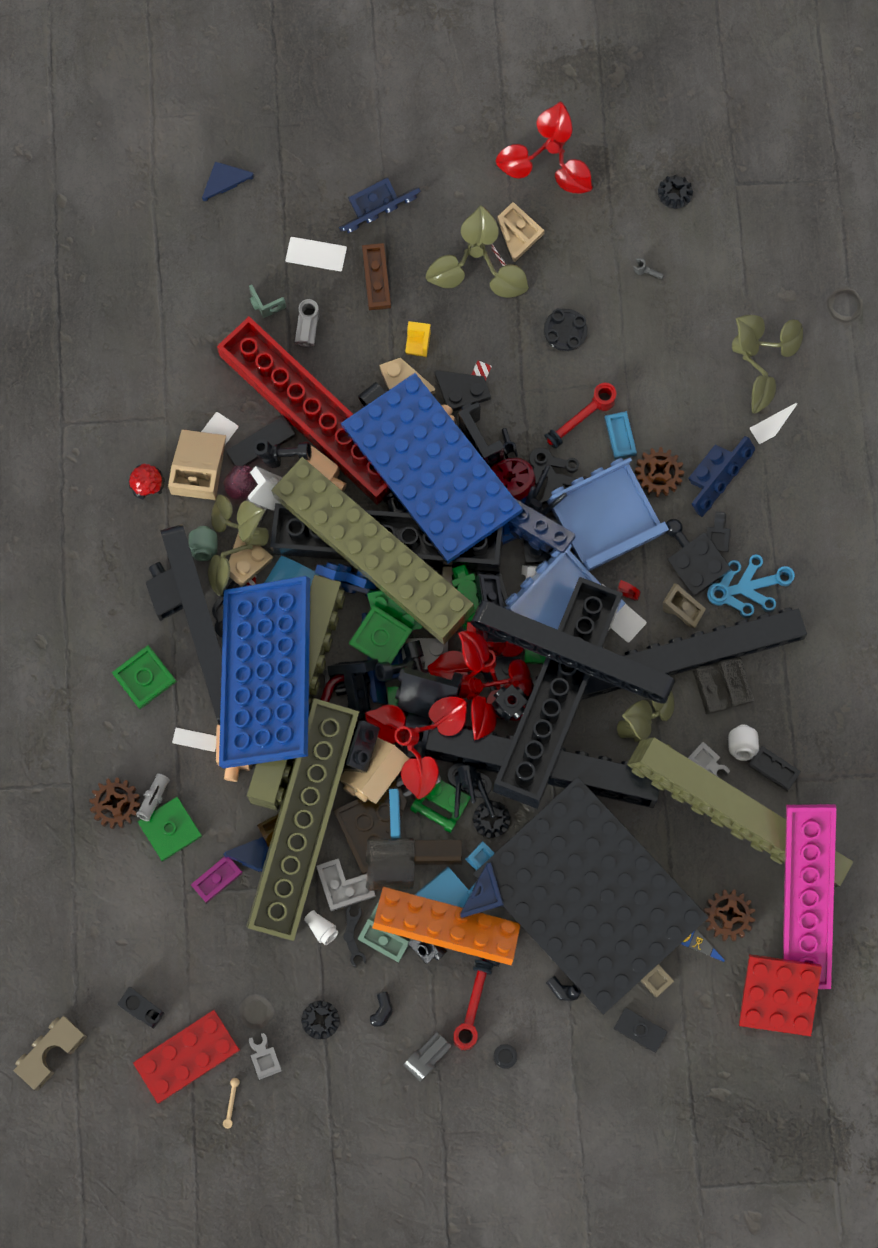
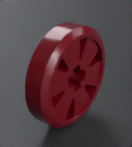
M507 458L495 463L491 467L492 471L517 500L526 497L531 487L535 486L536 477L534 470L523 459Z

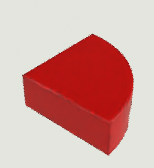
M620 580L617 591L622 592L624 597L638 601L641 592L633 585Z

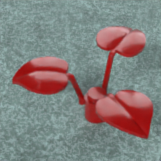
M561 101L543 111L537 119L536 124L539 133L548 139L536 152L528 156V149L524 145L512 144L501 150L496 158V164L502 171L513 178L519 179L528 176L532 171L533 165L530 160L534 159L544 149H547L552 154L559 153V164L562 168L556 171L555 179L562 189L580 194L589 192L593 188L591 172L583 161L570 159L564 164L565 150L563 147L571 137L573 127L570 115Z
M473 631L458 632L462 643L464 660L468 668L473 670V672L464 676L459 697L467 698L468 700L473 699L471 704L474 740H478L492 733L497 722L493 705L486 703L485 697L477 696L482 692L483 688L511 683L515 688L519 687L522 689L526 696H529L533 689L532 678L527 664L523 660L517 659L513 660L509 665L510 679L482 683L480 679L474 676L485 668L484 662L489 659L488 645L480 634Z
M508 641L505 643L494 642L493 650H489V659L484 662L485 668L482 672H490L493 681H498L494 670L496 667L495 656L502 654L504 657H516L522 653L524 648ZM459 651L445 652L427 666L428 672L431 675L449 680L452 679L454 672L463 674L464 679V676L468 675L467 672L472 671L466 665L463 653ZM511 683L504 684L503 686L507 689ZM496 685L498 690L502 688L500 685ZM493 690L492 692H490L487 698V703L492 704L494 702V700L496 699L494 697V694L498 690ZM508 697V699H507L508 703H509V704H515V703ZM522 715L518 719L512 717L510 720L518 721L521 719Z
M446 697L436 701L429 710V717L434 724L416 727L415 729L405 726L406 716L403 710L395 705H385L365 713L367 722L380 728L378 738L391 744L397 742L400 745L407 746V749L416 756L417 759H409L404 763L401 770V778L406 788L417 799L427 796L438 781L439 768L434 758L428 756L421 759V755L414 746L419 741L420 732L436 727L445 736L458 734L465 725L467 715V702L463 698Z

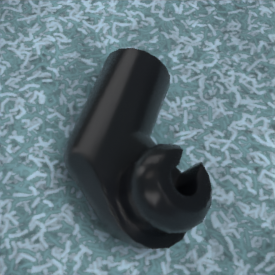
M553 976L546 982L559 1000L574 1001L581 995V990L575 984L572 986L562 985L556 976Z
M388 992L377 994L380 1007L375 1014L370 1016V1023L374 1027L385 1025L392 1015L393 1010Z

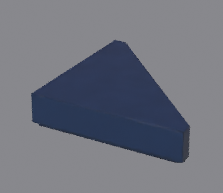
M215 162L202 196L203 201H208L209 198L219 193L229 191L248 179L252 180L254 173Z
M261 837L228 850L223 855L225 858L229 857L246 867L262 872L269 848L265 839Z
M491 862L486 863L460 912V918L503 905Z

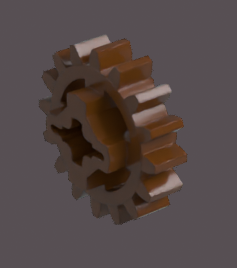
M662 447L659 448L658 452L651 448L650 455L644 452L642 454L643 460H637L639 467L635 468L634 473L639 474L636 478L638 482H642L641 488H648V495L654 491L656 492V497H659L660 492L668 496L669 489L675 492L677 489L676 485H681L682 479L679 477L684 476V471L679 469L683 467V462L677 463L679 456L675 455L672 457L670 449L663 453ZM645 466H647V469L649 471L647 477L644 473ZM671 468H673V470H674V478H673V479L671 478L672 475L669 473V471L671 470ZM656 470H657L658 472L661 471V470H662V471L664 470L663 474H662V473L655 474V471H656Z
M117 777L114 783L109 778L106 779L107 785L104 786L99 783L100 790L92 791L96 797L89 799V802L95 805L90 808L91 813H97L94 819L96 821L102 819L101 825L103 827L110 823L111 829H114L116 824L124 828L125 821L132 824L130 817H137L135 808L141 807L140 803L136 802V800L140 799V795L133 794L136 788L134 786L128 788L129 782L127 780L121 784L120 779ZM116 789H122L128 794L121 795L117 793ZM107 792L105 799L101 801L102 796ZM114 799H117L119 801L117 803V808H114L112 806ZM130 806L128 811L125 814H123L126 807ZM103 812L112 813L114 818L106 817Z
M726 889L723 890L721 897L718 893H715L713 895L715 901L709 899L707 904L710 908H704L703 910L709 917L705 921L710 922L707 930L714 929V937L716 938L721 934L723 941H726L728 936L731 937L732 941H736L737 934L741 938L745 937L743 930L750 932L752 928L748 923L755 922V919L750 917V914H753L755 909L748 908L751 900L745 902L743 900L745 894L742 893L738 897L734 889L730 895H728ZM727 900L726 906L716 908L718 903ZM737 903L742 907L744 913L739 911L736 906ZM728 910L731 911V915L735 916L730 921L727 920L726 915H723ZM714 918L720 921L722 928L716 924ZM735 923H743L739 929L731 931Z

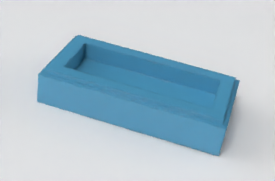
M627 411L606 415L604 419L614 460L636 456L637 451Z
M389 789L391 840L401 838L399 790Z

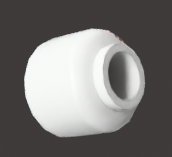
M739 725L732 729L728 735L730 754L741 761L752 759L759 751L758 732L748 725Z

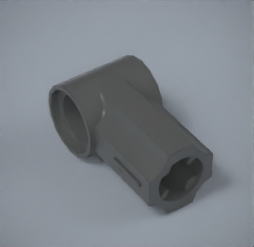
M436 1032L403 1065L421 1082L452 1046Z

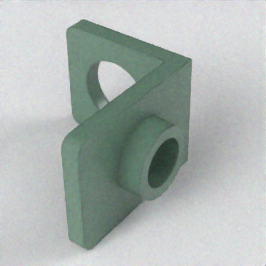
M249 285L252 295L249 298L255 310L259 309L263 318L286 308L284 297L263 306L253 285Z

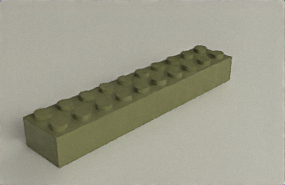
M303 457L271 490L277 501L442 644L445 645L475 612L474 604Z
M314 575L310 587L309 707L312 695L316 696L320 685L318 675L319 673L323 674L326 666V661L324 660L325 652H330L332 646L331 632L332 630L336 631L339 623L338 609H343L346 596H344L345 590H342L341 582ZM295 758L256 764L247 793L251 804L278 811L279 805L283 801L285 785L288 783L291 765Z
M315 698L311 700L308 718V756L294 759L246 927L248 929L294 941L359 711Z
M655 737L640 740L627 763L629 767L633 768L632 773L641 778H649L652 780L651 784L664 791L666 789L672 793L671 797L681 803L686 801L692 805L691 809L700 815L705 813L712 818L711 822L717 826H726L731 829L730 833L741 840L745 838L750 841V846L760 852H763V850L771 854L770 858L779 864L785 863L786 819ZM836 850L834 887H840L853 861Z

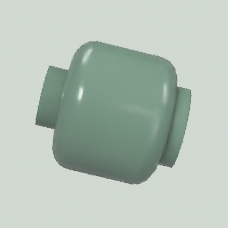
M199 526L189 533L188 543L194 559L208 561L217 554L218 535L207 526Z

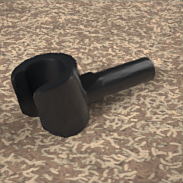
M503 428L504 456L507 459L508 453L514 452L517 457L516 445L514 442H511L507 428Z

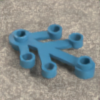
M755 554L750 557L749 565L739 583L729 586L733 576L737 575L741 570V564L736 560H732L728 565L734 564L738 567V570H731L724 575L720 583L712 584L707 591V597L714 605L721 606L727 604L740 611V615L744 618H749L753 615L754 607L750 603L739 601L733 595L742 594L762 605V609L765 612H772L776 607L775 599L765 597L754 590L775 584L788 586L793 582L795 574L790 567L783 566L778 569L775 575L750 581L756 570L763 564L762 557ZM758 559L760 564L754 565L752 560ZM782 574L787 575V576H788V580H787V581L781 580L780 575H782ZM719 591L723 597L717 598L714 593ZM770 601L773 607L767 608L765 602ZM744 607L750 608V609H751V613H749V614L744 613L743 608H744Z

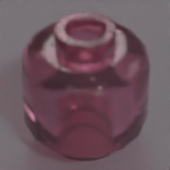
M245 465L232 467L223 482L225 492L230 497L244 499L249 496L257 484L250 473L252 469Z

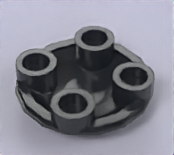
M555 309L544 323V335L547 342L560 351L577 349L584 343L587 337L588 327L586 318L572 309Z

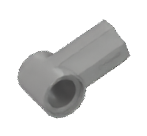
M305 299L299 305L295 344L310 347L314 346L317 322L320 315L318 305L314 300ZM306 309H313L315 311L310 316L304 314Z

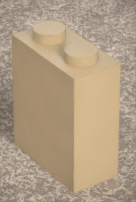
M377 737L367 772L344 771L340 778V781L345 785L343 789L352 796L356 795L363 802L369 800L376 804L400 773L404 763L410 758L395 745Z

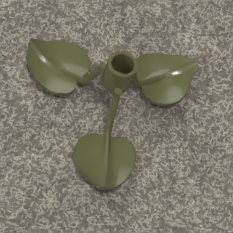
M482 205L461 226V235L467 242L468 248L464 250L461 262L458 263V259L454 255H444L436 259L426 272V280L442 288H453L462 283L465 277V272L461 267L465 264L468 255L474 258L484 256L492 274L495 276L490 281V288L495 294L511 298L522 295L529 289L526 274L517 265H505L499 269L498 273L495 271L485 250V244L490 245L494 243L499 231L494 217Z
M744 315L736 318L738 335L732 342V350L735 353L742 354L743 360H747L763 375L758 376L753 385L752 413H758L771 403L776 392V382L773 377H768V373L750 357L758 353L759 346L781 347L782 356L790 357L794 355L800 348L803 340V327L798 320L792 319L787 321L780 332L781 342L772 343L758 340L763 336L765 330V323L762 317Z
M217 495L211 514L212 526L216 532H224L227 525L239 529V537L246 545L222 552L220 556L214 555L210 561L208 579L213 591L223 597V591L230 576V564L225 557L245 549H252L253 545L265 546L269 538L266 528L257 527L265 512L264 509L250 501H244L241 503L237 513L238 524L232 523L229 520L232 515V505L224 495Z
M672 690L666 703L661 704L652 701L653 707L656 710L653 714L652 708L646 700H640L631 705L622 715L625 720L618 722L617 732L619 737L622 739L634 738L635 742H640V740L649 737L652 718L660 715L662 721L669 720L674 711Z

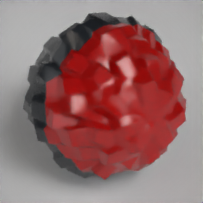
M145 463L138 465L131 472L129 488L132 489L134 496L143 500L147 495L161 494L165 479L158 468Z

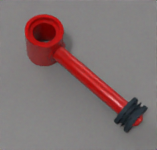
M610 383L597 385L590 404L556 432L551 429L548 434L544 435L547 443L556 449L563 443L561 438L596 409L601 411L610 410L616 401L615 387ZM607 393L611 398L604 401L599 398V395Z
M475 960L477 965L473 967V970L477 971L465 1021L454 1031V1044L461 1050H469L477 1042L478 1033L473 1025L486 974L491 975L492 971L490 970L494 966L485 960ZM462 1031L471 1033L472 1040L469 1043H462L459 1040L458 1035Z

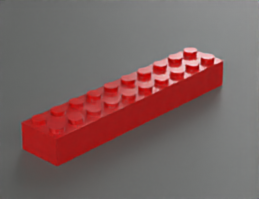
M248 316L217 346L219 356L320 452L339 467V470L376 505L383 500L382 498L391 492L390 488L341 425L353 413L252 318Z

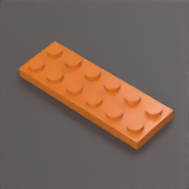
M383 887L372 928L512 965L520 924L484 913H476L460 918V912L463 909L461 907Z

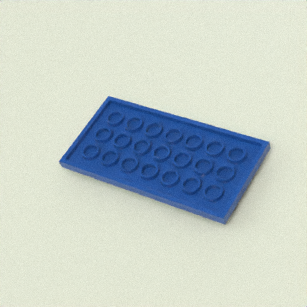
M416 373L341 423L343 429L447 563L459 557L523 512L519 503Z
M307 576L224 590L219 766L223 769L308 756L310 578Z

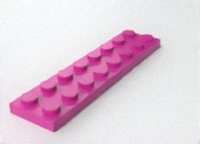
M786 805L783 959L821 964L822 969L818 989H831L836 805Z

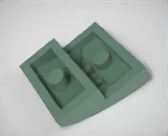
M377 903L358 940L399 963L411 939L372 928L378 907Z

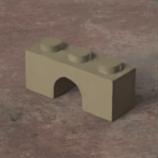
M65 1016L61 1019L57 1017L49 1025L50 1031L44 1037L41 1035L34 1041L31 1052L28 1055L23 1054L15 1063L17 1067L13 1071L35 1091H39L54 1074L46 1063L48 1052L55 1047H61L65 1052L72 1055L88 1037Z

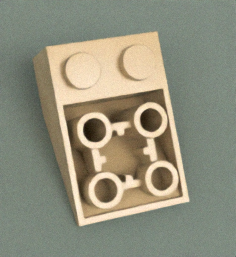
M189 430L181 431L168 484L171 495L216 500L226 435Z

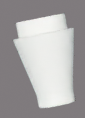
M314 910L304 918V921L308 924L319 943L328 945L337 937L339 932L336 930V925L317 914Z

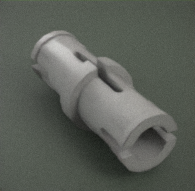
M156 774L150 789L145 792V799L136 814L140 819L150 821L157 804L161 803V796L170 781L165 775ZM155 790H157V793H156V795H155V797H154V799H153L151 805H149V802H150V800H151V798H152V796H153Z

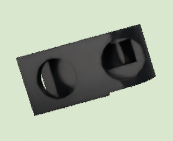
M131 987L127 989L117 1004L153 1029L165 1014Z

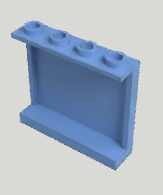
M631 457L626 460L619 458L610 464V468L604 470L601 467L590 473L591 477L585 480L583 477H580L571 482L572 486L566 489L563 486L551 492L552 496L547 501L548 504H551L560 495L567 493V496L552 511L559 525L575 534V539L571 543L572 549L577 559L588 571L664 535L669 530L665 522L660 523L633 473L629 465L632 461Z
M570 544L564 553L554 549L550 553L552 557L547 562L543 561L535 569L537 573L532 578L528 577L520 585L522 589L517 594L513 593L505 601L507 605L504 608L558 630L579 577L598 584L600 583L569 550L572 547ZM622 599L618 611L626 604Z

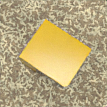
M408 321L405 349L407 355L427 357L431 324Z

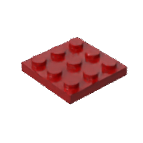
M749 954L739 1026L811 1036L822 969L821 964Z

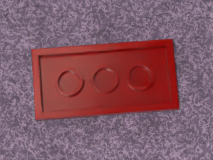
M213 1010L133 1062L156 1102L160 1104L240 1050L216 1011Z

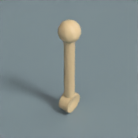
M232 1078L230 1081L232 1088L227 1117L223 1121V1126L227 1129L233 1125L231 1117L236 1087L240 1084L238 1078Z

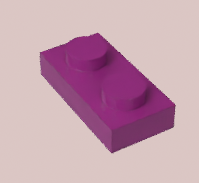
M223 857L195 880L191 886L207 904L243 873L231 858Z

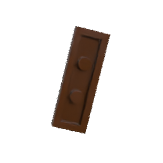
M384 243L362 245L369 310L391 308Z

